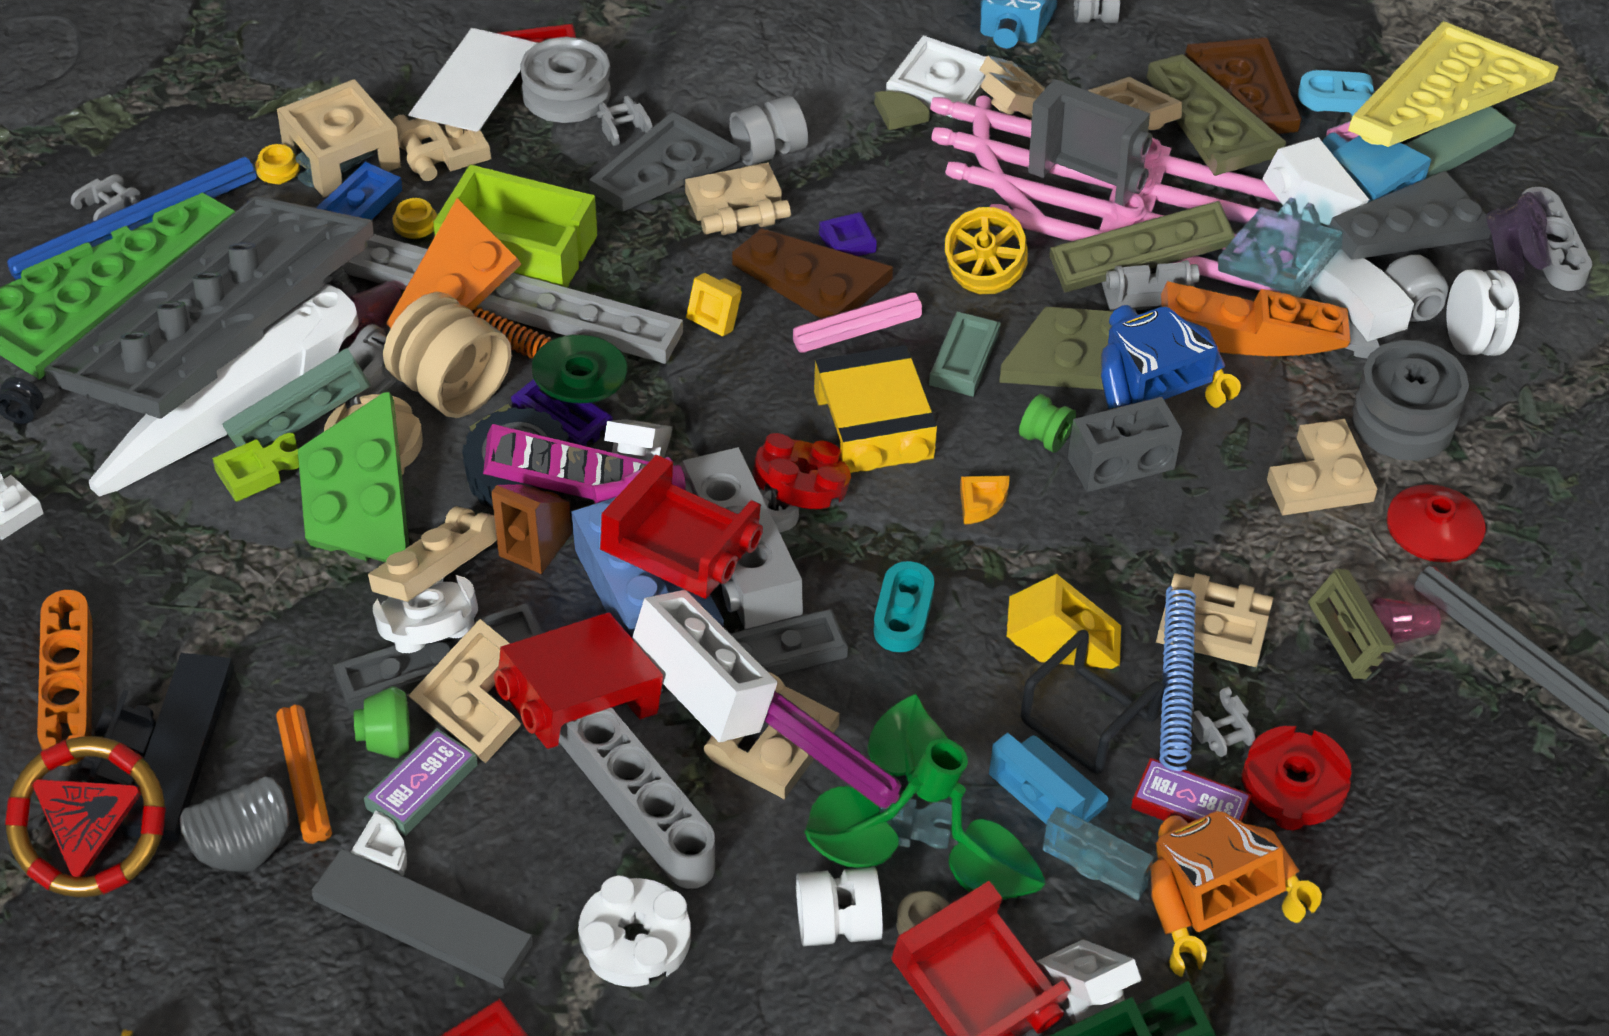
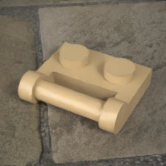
M768 672L778 682L775 691L830 731L835 732L839 726L840 713L786 687L779 677ZM771 726L766 728L748 753L737 747L745 736L720 743L711 736L704 745V752L711 761L783 799L787 797L814 760V758Z

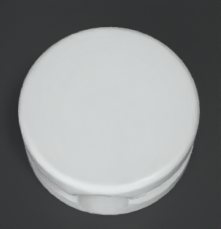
M1469 269L1461 272L1452 284L1447 302V329L1452 345L1463 355H1478L1482 353L1484 355L1496 356L1505 353L1516 336L1520 315L1518 291L1512 277L1502 270L1483 272L1482 270Z

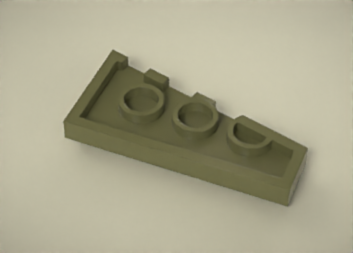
M1183 54L1149 63L1147 79L1154 89L1182 102V118L1176 121L1214 176L1271 160L1279 148L1285 147L1286 141Z

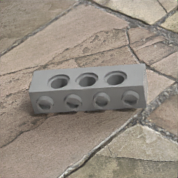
M739 447L683 460L686 491L736 514H739L750 500L761 504L759 524L763 526L761 540L752 553L746 552L740 558L730 580L726 584H722V593L728 611H737L745 630L803 615L802 578Z

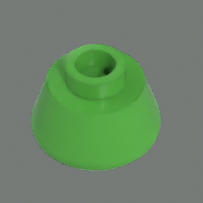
M396 686L389 687L365 698L364 709L354 710L356 741H366L367 751L400 759L410 750V722L407 696L404 691Z

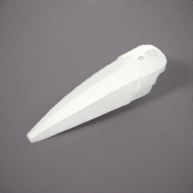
M324 284L317 292L266 327L263 338L217 370V379L161 419L146 413L89 480L90 489L98 496L118 491L227 435L222 423L339 353L342 342L346 337L355 332L358 326L354 302L342 290L330 284Z

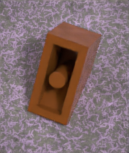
M527 484L496 485L492 490V501L499 556L542 574L572 534L569 501L562 499L553 492H544Z

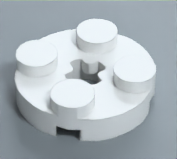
M456 575L458 583L444 582L442 578L408 602L388 596V599L380 605L377 599L373 604V614L379 634L384 639L394 642L396 650L402 653L419 651L427 643L440 641L448 637H464L475 625L474 617L478 612V603L473 584L465 577Z
M614 876L607 879L603 883L601 890L588 900L579 919V941L584 955L589 960L590 967L599 977L616 985L638 987L649 984V978L659 976L665 971L666 976H668L682 964L690 947L691 926L685 898L680 893L653 880L641 878L628 879L624 876ZM638 923L644 925V929L650 932L648 935L638 934L635 940L632 941L626 939V931L623 928L629 924Z

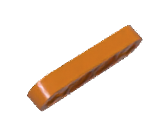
M75 590L57 591L48 596L41 607L37 735L42 751L61 742L62 727L60 723H68L72 735L68 736L67 739L92 736L93 620L85 596ZM71 611L69 614L71 630L63 629L60 621L64 618V613ZM75 648L80 651L78 656L70 662L57 663L53 661L55 654L62 649ZM74 689L79 691L77 698L68 704L57 705L51 702L55 694L61 690ZM77 757L61 766L76 764L84 759V757Z

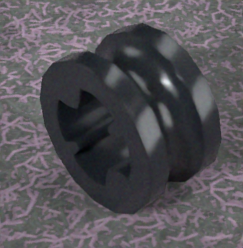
M7 378L0 389V415L14 423L27 424L31 422L35 417L36 410L43 403L42 392L34 384L23 378Z

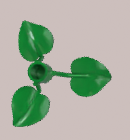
M916 694L894 705L878 720L872 729L867 744L868 754L874 763L892 776L906 775L909 783L900 794L899 801L896 804L892 803L888 809L880 813L877 805L853 787H835L827 790L816 799L810 810L804 831L809 843L828 859L849 867H873L884 863L897 849L899 844L898 835L887 821L893 819L915 793L928 802H938L950 797L952 798V837L959 844L951 850L948 862L955 879L962 887L971 892L990 881L1003 898L1002 900L1038 892L1046 884L1044 876L1031 854L1011 832L1001 825L989 820L977 819L968 825L965 832L963 831L962 797L966 788L958 782L968 764L967 754L959 744L947 738L943 730L928 715Z

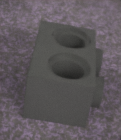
M1163 397L1073 419L1068 459L1086 492L1174 470L1182 429Z

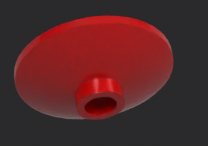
M1431 484L1413 486L1398 493L1391 501L1386 517L1388 530L1400 547L1416 557L1432 562H1455L1469 557L1482 544L1486 529L1481 511L1468 497L1451 488Z

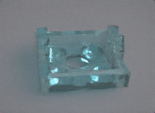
M1290 197L1279 212L1261 207L1218 256V271L1279 290L1283 293L1301 297L1342 247V232L1320 225L1319 214L1312 203L1308 202L1300 214L1296 198ZM1282 250L1288 251L1293 255V259L1283 263L1279 253Z

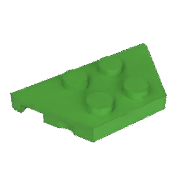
M386 392L380 394L298 449L305 538L310 546L328 551L342 550L350 557L365 561L371 558L386 562L390 555L409 547L395 404L391 393Z

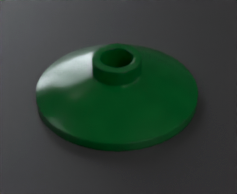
M568 335L547 342L536 352L532 361V375L542 391L558 400L571 403H590L608 398L623 386L627 377V362L622 352L606 340L589 335Z

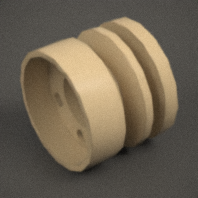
M442 292L423 295L408 305L391 327L383 350L385 368L392 376L404 382L412 391L418 392L425 401L445 416L454 418L472 414L489 401L499 389L508 373L512 357L510 341L502 332L484 319L475 317L470 309L460 305L451 295Z

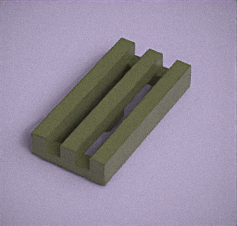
M1336 568L1308 601L1353 679H1367L1372 673L1369 667L1378 666L1384 660L1381 653H1390L1396 647L1349 570ZM1328 597L1331 599L1332 603L1334 604L1335 608L1337 609L1340 615L1337 616V614L1335 613L1334 609L1332 608L1331 604L1327 599ZM1347 631L1350 632L1354 637L1355 641L1357 642L1358 646L1363 652L1362 654H1360V652L1358 651L1357 647L1355 646Z

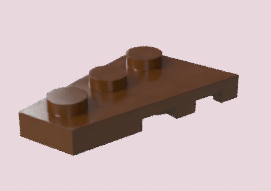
M1268 38L1187 44L1185 56L1275 133L1299 132L1301 117Z

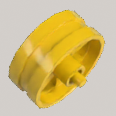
M978 207L965 212L952 223L945 237V254L952 276L964 289L977 294H996L1009 289L1022 277L1027 267L1028 248L1024 231L1020 222L1004 210L995 207ZM989 226H997L1004 230L994 236L993 233L989 232ZM982 227V231L974 237L968 234L969 231ZM1013 235L1020 244V249L1000 247ZM959 240L973 248L954 255V250ZM1000 258L1015 259L1005 270L999 264ZM977 260L971 274L963 271L958 266ZM983 270H994L996 273L991 276H980Z

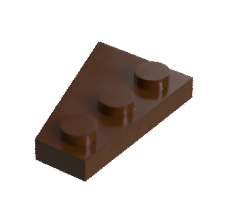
M762 228L732 252V265L820 319L861 307L893 280V266Z

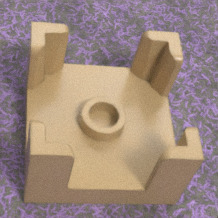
M355 79L277 109L282 144L290 147L297 157V149L301 148L310 159L313 184L323 198L328 197L342 184L340 163L372 150H378L379 167L389 172L401 167L396 125Z

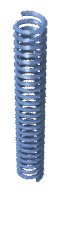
M1171 585L1166 590L1164 671L1162 674L1164 689L1161 702L1162 727L1160 730L1161 748L1159 760L1163 766L1170 770L1182 771L1187 769L1185 765L1173 766L1167 764L1165 760L1181 764L1191 759L1190 752L1192 748L1190 745L1192 741L1190 738L1192 733L1190 731L1192 730L1191 723L1193 721L1191 709L1193 708L1192 688L1194 686L1192 681L1194 679L1193 654L1195 650L1193 647L1195 645L1196 595L1187 589L1172 591L1173 587ZM1178 593H1186L1189 594L1191 598L1188 596H1172ZM1168 754H1169V755H1172V756H1185V755H1186V758H1183V759H1174V758H1170V757H1168V756H1166V755H1168Z

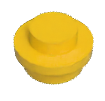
M272 144L259 152L255 168L257 176L261 180L273 184H283L297 176L300 171V163L290 147L283 144Z
M406 199L396 208V212L393 215V227L403 237L419 239L434 231L433 222L437 217V213L430 203L424 199Z

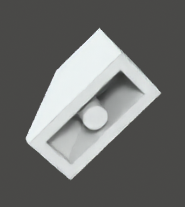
M1319 137L1279 148L1263 177V181L1286 210L1326 225H1330L1333 217L1364 205L1369 201L1368 197Z

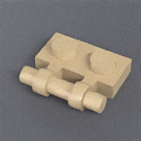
M398 115L392 120L397 127L399 147L407 151L409 166L424 181H431L437 176L435 163L445 161L449 170L454 171L469 167L470 164L474 165L491 160L490 146L480 130L475 132L420 118L409 121L405 115ZM431 137V139L433 140L429 143H421L423 139Z
M769 162L685 179V193L697 221L701 220L705 235L715 232L728 235L736 233L739 227L759 224L760 227L771 226L775 224V220L791 216L788 201H781L782 191Z
M1174 573L1171 584L1173 587L1172 591L1187 589L1196 595L1194 652L1257 667L1273 597L1255 593V587L1240 584L1239 588L1210 582V576L1195 573L1194 577ZM1178 593L1172 596H1188L1191 598V596L1186 593ZM1164 608L1156 643L1160 644L1165 643L1166 608Z

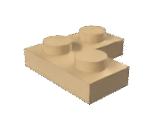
M987 56L979 69L986 75L980 87L993 97L991 103L997 109L1009 115H1013L1015 111H1018L1032 119L1033 102L1045 88L1013 61Z
M1345 419L1300 425L1297 440L1307 462L1269 468L1267 481L1282 516L1374 502L1377 493L1375 482Z
M479 619L408 696L486 763L519 728L521 723L512 713L488 694L495 685L494 675L499 667L500 647L510 643Z

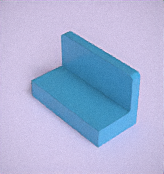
M1007 732L993 743L989 775L1065 841L1107 807V795L1037 736H1030L1023 743H1020Z

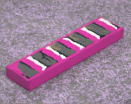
M492 424L487 434L483 474L593 500V485L620 481L623 477L644 468L649 462Z

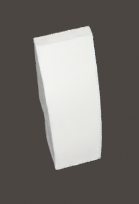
M1334 247L1296 259V268L1324 303L1347 308L1349 319L1367 342L1407 329L1414 302L1389 276L1365 258L1351 260L1342 249Z

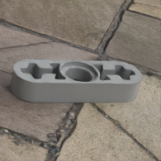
M1544 187L1526 189L1522 193L1516 215L1546 278L1553 286L1561 290L1575 291L1581 289L1586 284L1592 267V260L1560 197L1554 191ZM1543 235H1556L1561 237L1564 242H1553L1546 239Z

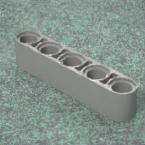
M611 707L563 724L560 728L559 743L670 880L677 886L686 889H694L706 885L715 873V833L712 827ZM626 778H635L633 780H624ZM657 814L666 815L664 817H654ZM688 851L698 852V853L695 854V855H686V854H683V853L688 852Z

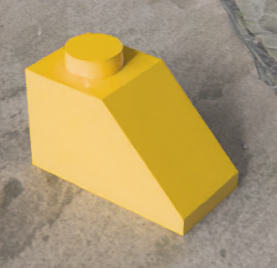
M1058 574L1009 596L1006 637L1039 662H1046L1078 631L1086 630L1089 633V640L1084 665L1086 667L1106 669L1120 666L1121 625ZM1077 647L1059 664L1074 665Z

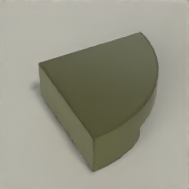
M895 91L875 92L874 104L889 130L929 122L930 110L919 99Z

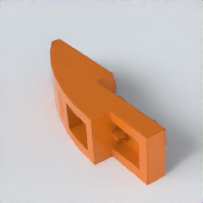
M1167 281L1161 292V307H1168L1184 320L1206 327L1221 353L1256 356L1306 355L1346 348L1351 341L1347 308L1265 289H1260L1257 297L1252 301Z

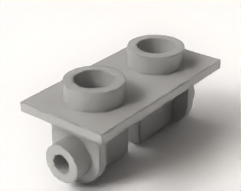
M1188 260L1179 263L1157 264L1156 273L1151 274L1149 265L1115 266L1114 271L1106 272V281L1102 282L1109 310L1115 311L1123 305L1131 306L1134 311L1161 307V292L1167 281L1194 287V283L1199 281L1198 265H1190Z

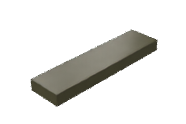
M1220 201L1054 246L1050 248L1049 256L1064 293L1105 282L1106 272L1114 271L1115 266L1149 265L1151 269L1157 267V264L1173 263L1233 246L1236 237Z

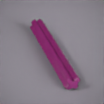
M774 691L764 720L765 723L878 807L887 808L891 803L896 804L901 797L899 791L902 785L898 779L780 693Z

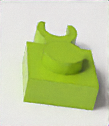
M286 433L277 437L271 445L265 448L256 439L212 458L216 473L236 502L281 483L278 471L299 468L298 449H296L297 445L293 433Z

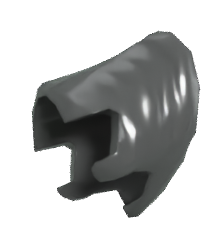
M266 776L260 780H254L250 784L229 789H219L200 804H194L183 809L180 816L181 832L191 852L200 862L223 871L253 872L275 851L289 825V811L284 791L273 778Z

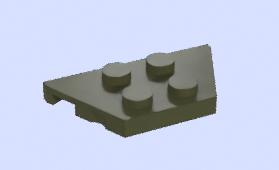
M1045 307L1001 364L999 383L1104 390L1101 380V353L1108 345L1109 329L1112 327L1109 324V319L1114 311Z

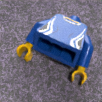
M1123 305L1111 314L1109 324L1112 327L1109 329L1108 345L1101 353V380L1108 409H1115L1158 397H1163L1165 400L1210 382L1212 383L1207 386L1205 397L1207 402L1214 408H1219L1226 402V397L1231 401L1239 394L1241 388L1240 381L1231 374H1224L1222 368L1226 365L1210 331L1206 327L1184 320L1168 307H1159L1138 315L1131 306Z

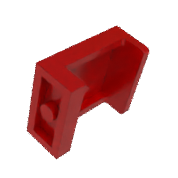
M656 454L602 512L600 550L707 599L719 583L726 584L730 580L740 558L746 552L752 553L758 546L763 534V526L759 524L761 504L750 500L742 511L736 514L672 484L673 462Z
M607 612L501 646L499 667L495 672L494 680L499 695L503 700H508L520 714L527 731L531 734L535 733L546 749H551L559 744L560 728L563 724L626 703L640 720L658 714L663 674L612 614Z
M990 881L899 935L891 960L947 1036H1022L1031 1029H1034L1039 1034L1052 1027L1064 1015L1062 1007L1070 992L1069 987L1064 981H1060L1054 986L1050 983L999 916L997 911L1003 898Z

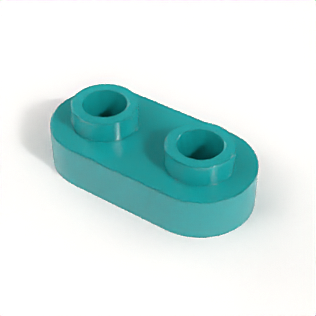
M912 561L900 562L891 566L884 576L874 616L873 633L877 643L889 651L907 652L916 648L923 640L934 593V576L926 566Z

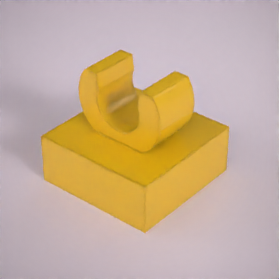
M706 273L695 277L686 318L723 337L731 333L734 329L742 294L741 286L726 278L718 280Z

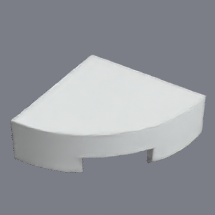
M375 811L351 853L404 876L407 866V853L402 835L396 828L393 820L383 813Z

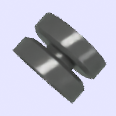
M1398 340L1381 345L1369 354L1359 382L1360 388L1355 397L1351 412L1353 428L1365 444L1376 452L1394 459L1419 461L1437 456L1450 445L1454 436L1460 412L1469 390L1466 370L1456 357L1443 348L1427 342Z

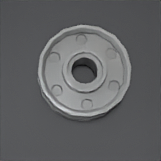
M561 37L537 43L525 52L520 63L523 79L522 95L525 106L534 115L553 122H579L596 116L597 112H599L600 103H605L607 106L611 96L608 80L610 64L607 54L598 45L585 39Z

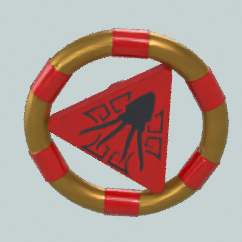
M96 736L65 739L41 751L20 773L8 797L5 820L6 833L11 851L20 867L28 877L48 891L71 897L105 895L131 882L150 862L163 835L166 807L159 780L152 768L144 760V757L122 742ZM93 756L108 759L111 763L132 776L138 786L41 779L49 771L77 757ZM34 790L72 876L63 874L39 857L31 844L27 827L31 796ZM142 794L144 807L141 836L133 851L123 862L95 876L83 877Z

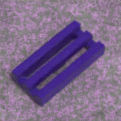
M534 379L511 396L512 408H534L537 412L542 413L544 411L550 414L553 420H558L563 425V431L567 432L570 443L586 447L588 441L594 444L600 439V431L606 432L607 421H613V416L592 402L571 403L558 399L553 401L538 391L540 388ZM569 408L590 421V423L587 424L569 411Z

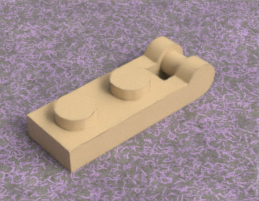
M459 506L453 507L448 512L444 524L438 528L428 530L421 536L420 540L405 550L390 555L384 564L368 574L372 592L407 602L497 540L494 515L482 512L475 515L471 509Z

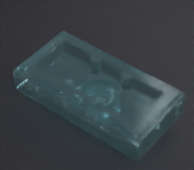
M1056 807L1047 820L1043 851L1075 867L1086 878L1100 880L1136 900L1140 899L1148 885L1154 859L1152 855L1061 808Z

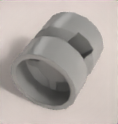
M790 95L764 103L763 110L755 105L731 113V137L734 145L740 148V159L747 166L773 159L775 152L782 156L804 149L808 144V131L803 112L797 101Z

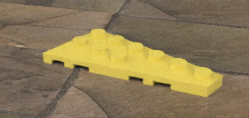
M1443 21L1352 116L1348 131L1360 135L1364 141L1370 144L1390 147L1552 82L1559 66Z

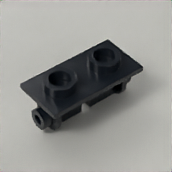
M124 689L116 708L105 705L93 735L122 742L142 756L151 732L156 725L153 718L154 712L149 707L143 705H136L133 708L124 705L129 692ZM84 756L76 776L77 779L86 783L131 785L134 779L108 759L93 756Z

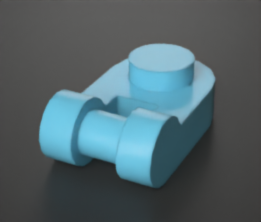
M1326 70L1310 71L1301 78L1298 98L1303 105L1313 111L1349 112L1353 116L1372 96L1374 92L1373 79L1365 73Z

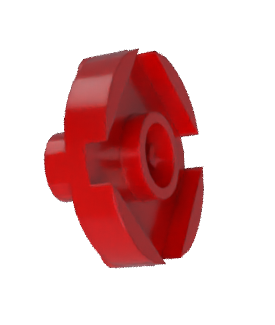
M772 433L766 437L765 444L757 451L752 468V476L761 489L764 490L767 483L778 490L776 499L792 506L807 509L828 508L834 498H839L840 503L846 496L851 479L848 466L840 459L841 450L835 444L828 441H816L813 444L794 440L780 433Z
M1297 726L1276 727L1257 737L1251 745L1241 775L1246 793L1252 795L1251 801L1255 806L1269 817L1274 818L1275 823L1286 830H1297L1303 825L1322 823L1334 817L1343 808L1351 787V762L1342 747L1331 737L1316 730L1313 731L1312 736L1306 733L1295 732ZM1291 768L1295 773L1305 771L1308 774L1306 781L1296 782L1287 777V769Z

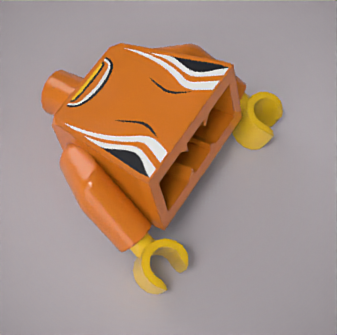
M1215 811L1191 823H1188L1181 816L1174 815L1167 818L1158 830L1159 839L1156 842L1158 860L1151 867V896L1165 935L1172 934L1175 944L1169 963L1172 971L1178 976H1183L1185 971L1184 961L1180 953L1188 952L1194 955L1200 970L1204 965L1207 955L1204 943L1197 937L1190 936L1188 927L1192 926L1199 933L1285 891L1288 894L1282 902V911L1294 923L1301 922L1306 915L1305 907L1299 900L1303 901L1312 913L1316 911L1321 903L1322 893L1319 887L1309 881H1299L1296 876L1299 869L1277 835L1270 829L1244 824L1224 811Z

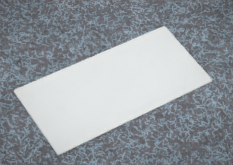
M471 28L413 107L409 116L478 132L521 71L520 63L525 52L537 43Z

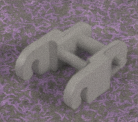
M628 95L624 96V103L608 108L605 103L599 104L597 116L602 118V131L607 139L612 142L613 146L620 143L616 125L632 121L635 127H640L642 132L645 131V133L653 128L651 120L640 103L636 104ZM623 112H627L628 114L627 116L620 117L617 119H614L613 115L620 114Z
M113 174L102 181L95 179L76 190L71 197V204L79 210L83 206L81 203L82 198L88 206L105 201L107 204L95 212L93 216V221L137 203L140 199V192L134 187L126 189L123 186V178L118 174Z
M1229 687L1221 689L1220 700L1230 716L1212 722L1209 716L1204 717L1200 710L1193 712L1194 705L1191 709L1193 713L1191 716L1193 720L1191 723L1193 733L1201 744L1208 742L1210 749L1214 750L1219 757L1226 756L1227 747L1243 741L1248 746L1252 745L1256 734L1255 728L1251 727L1247 721L1249 711L1237 695L1230 698L1232 691ZM1231 724L1235 732L1222 736L1218 728Z

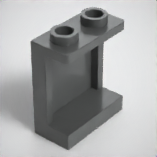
M1053 79L1033 102L1028 173L1044 178L1055 164L1061 165L1116 186L1115 204L1124 206L1134 193H1141L1148 178V169L1144 168L1145 157L1152 143V134L1148 133L1150 113Z

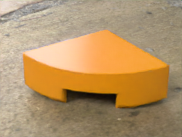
M961 476L960 492L964 524L984 521L995 515L1003 507L1008 496L1009 476Z

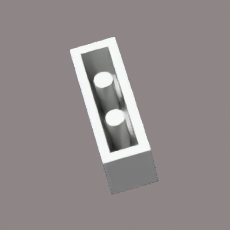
M686 590L644 598L632 639L663 674L662 683L719 743L759 733L778 682Z

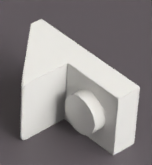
M629 419L607 421L604 441L614 442L612 453L650 462L656 454L663 458L665 457L671 438L672 426Z
M1084 939L1036 961L1038 967L1053 986L1060 981H1064L1069 987L1070 992L1064 1002L1063 1009L1073 1024L1124 1001L1123 989L1141 981L1135 959Z

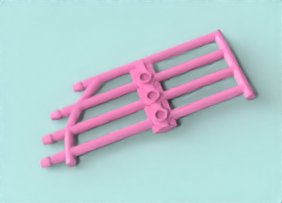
M983 95L977 98L975 105L959 101L952 102L951 99L944 97H933L930 110L940 115H951L952 118L973 123V135L959 131L955 133L952 129L935 127L931 140L940 145H952L955 149L975 153L981 165V168L976 166L968 167L965 163L948 162L945 174L956 180H967L968 183L994 189L1013 209L1002 204H991L990 207L1009 212L1020 222L1023 229L1068 241H1076L1164 216L1152 213L1155 201L1186 209L1220 201L1228 220L1282 234L1279 245L1234 234L1236 237L1234 245L1223 248V250L1273 262L1272 274L1268 275L1200 256H1194L1173 263L1188 260L1190 265H1198L1199 275L1258 291L1265 289L1286 293L1304 216L1290 211L1287 212V216L1161 184L1164 173L1280 202L1263 180L1234 172L1214 176L1207 165L1170 156L1171 148L1162 146L1159 140L1152 138L1151 147L1145 157L1144 168L1148 169L1146 184L1141 193H1134L1128 202L1121 206L1115 204L1116 186L1055 164L1049 173L1113 189L1109 201L1004 174L998 160L1028 167L1030 150L990 140V128L1030 138L1032 120L992 110V100ZM1029 199L1101 217L1103 221L1100 230L1047 217Z

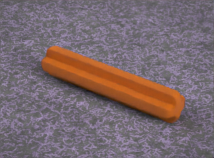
M297 704L291 707H282L278 710L276 718L302 837L308 844L326 841L331 837L332 830L305 710Z

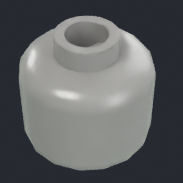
M1408 255L1393 261L1384 273L1414 302L1409 322L1432 319L1443 309L1448 296L1449 286L1445 277L1430 260L1421 255Z

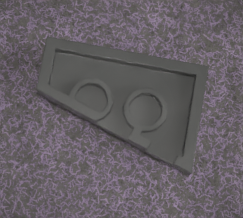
M672 111L590 178L589 191L619 210L626 211L685 185V179L711 174L740 161V148Z

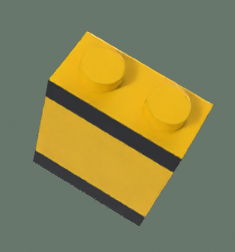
M907 345L815 360L814 394L818 405L828 404L841 442L840 459L846 463L850 473L870 471L876 468L905 463H916L934 458L937 425Z

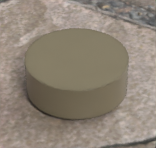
M917 891L907 895L901 901L897 910L896 927L899 935L949 905L947 900L931 891Z

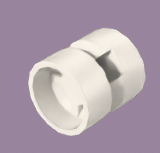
M875 867L844 869L840 878H833L828 871L797 873V910L803 946L834 944L838 935L842 934L850 942L881 940L883 932L882 904L879 880ZM838 903L849 907L839 910Z

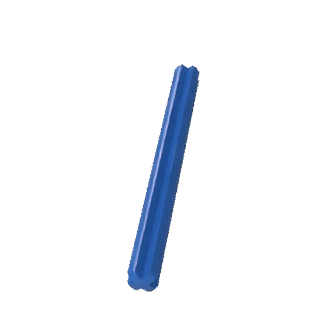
M248 157L236 159L14 255L7 260L9 271L13 278L18 280L21 278L22 270L86 242L92 247L112 239V231L124 226L133 230L153 221L154 213L202 192L213 199L255 181L257 178L255 167Z

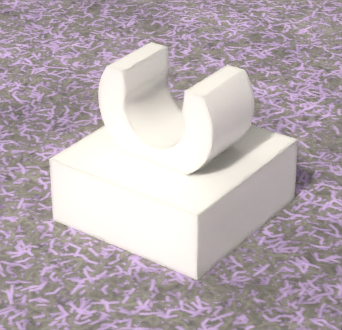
M0 473V539L3 540L41 516L43 511L40 501L12 475L3 479Z

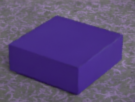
M861 212L819 222V234L827 248L855 256L876 252L877 240Z

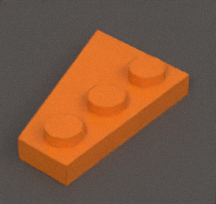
M457 198L386 324L391 328L395 320L408 305L421 296L433 292L451 295L460 305L466 306L472 312L521 263Z

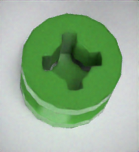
M1039 394L1031 401L1024 413L1019 428V435L1030 441L1037 439L1043 442L1045 449L1056 453L1065 444L1072 431L1073 419H1076V411L1067 406L1058 408L1052 405L1051 398Z

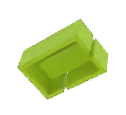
M471 164L433 222L436 236L455 200L458 198L520 261L521 265L513 273L566 288L579 268V261H583L597 237L595 195Z

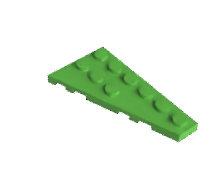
M202 192L154 213L153 221L133 230H130L127 226L112 231V239L94 247L86 242L22 270L20 279L0 287V356L40 380L45 376L44 368L229 218L235 213V210Z

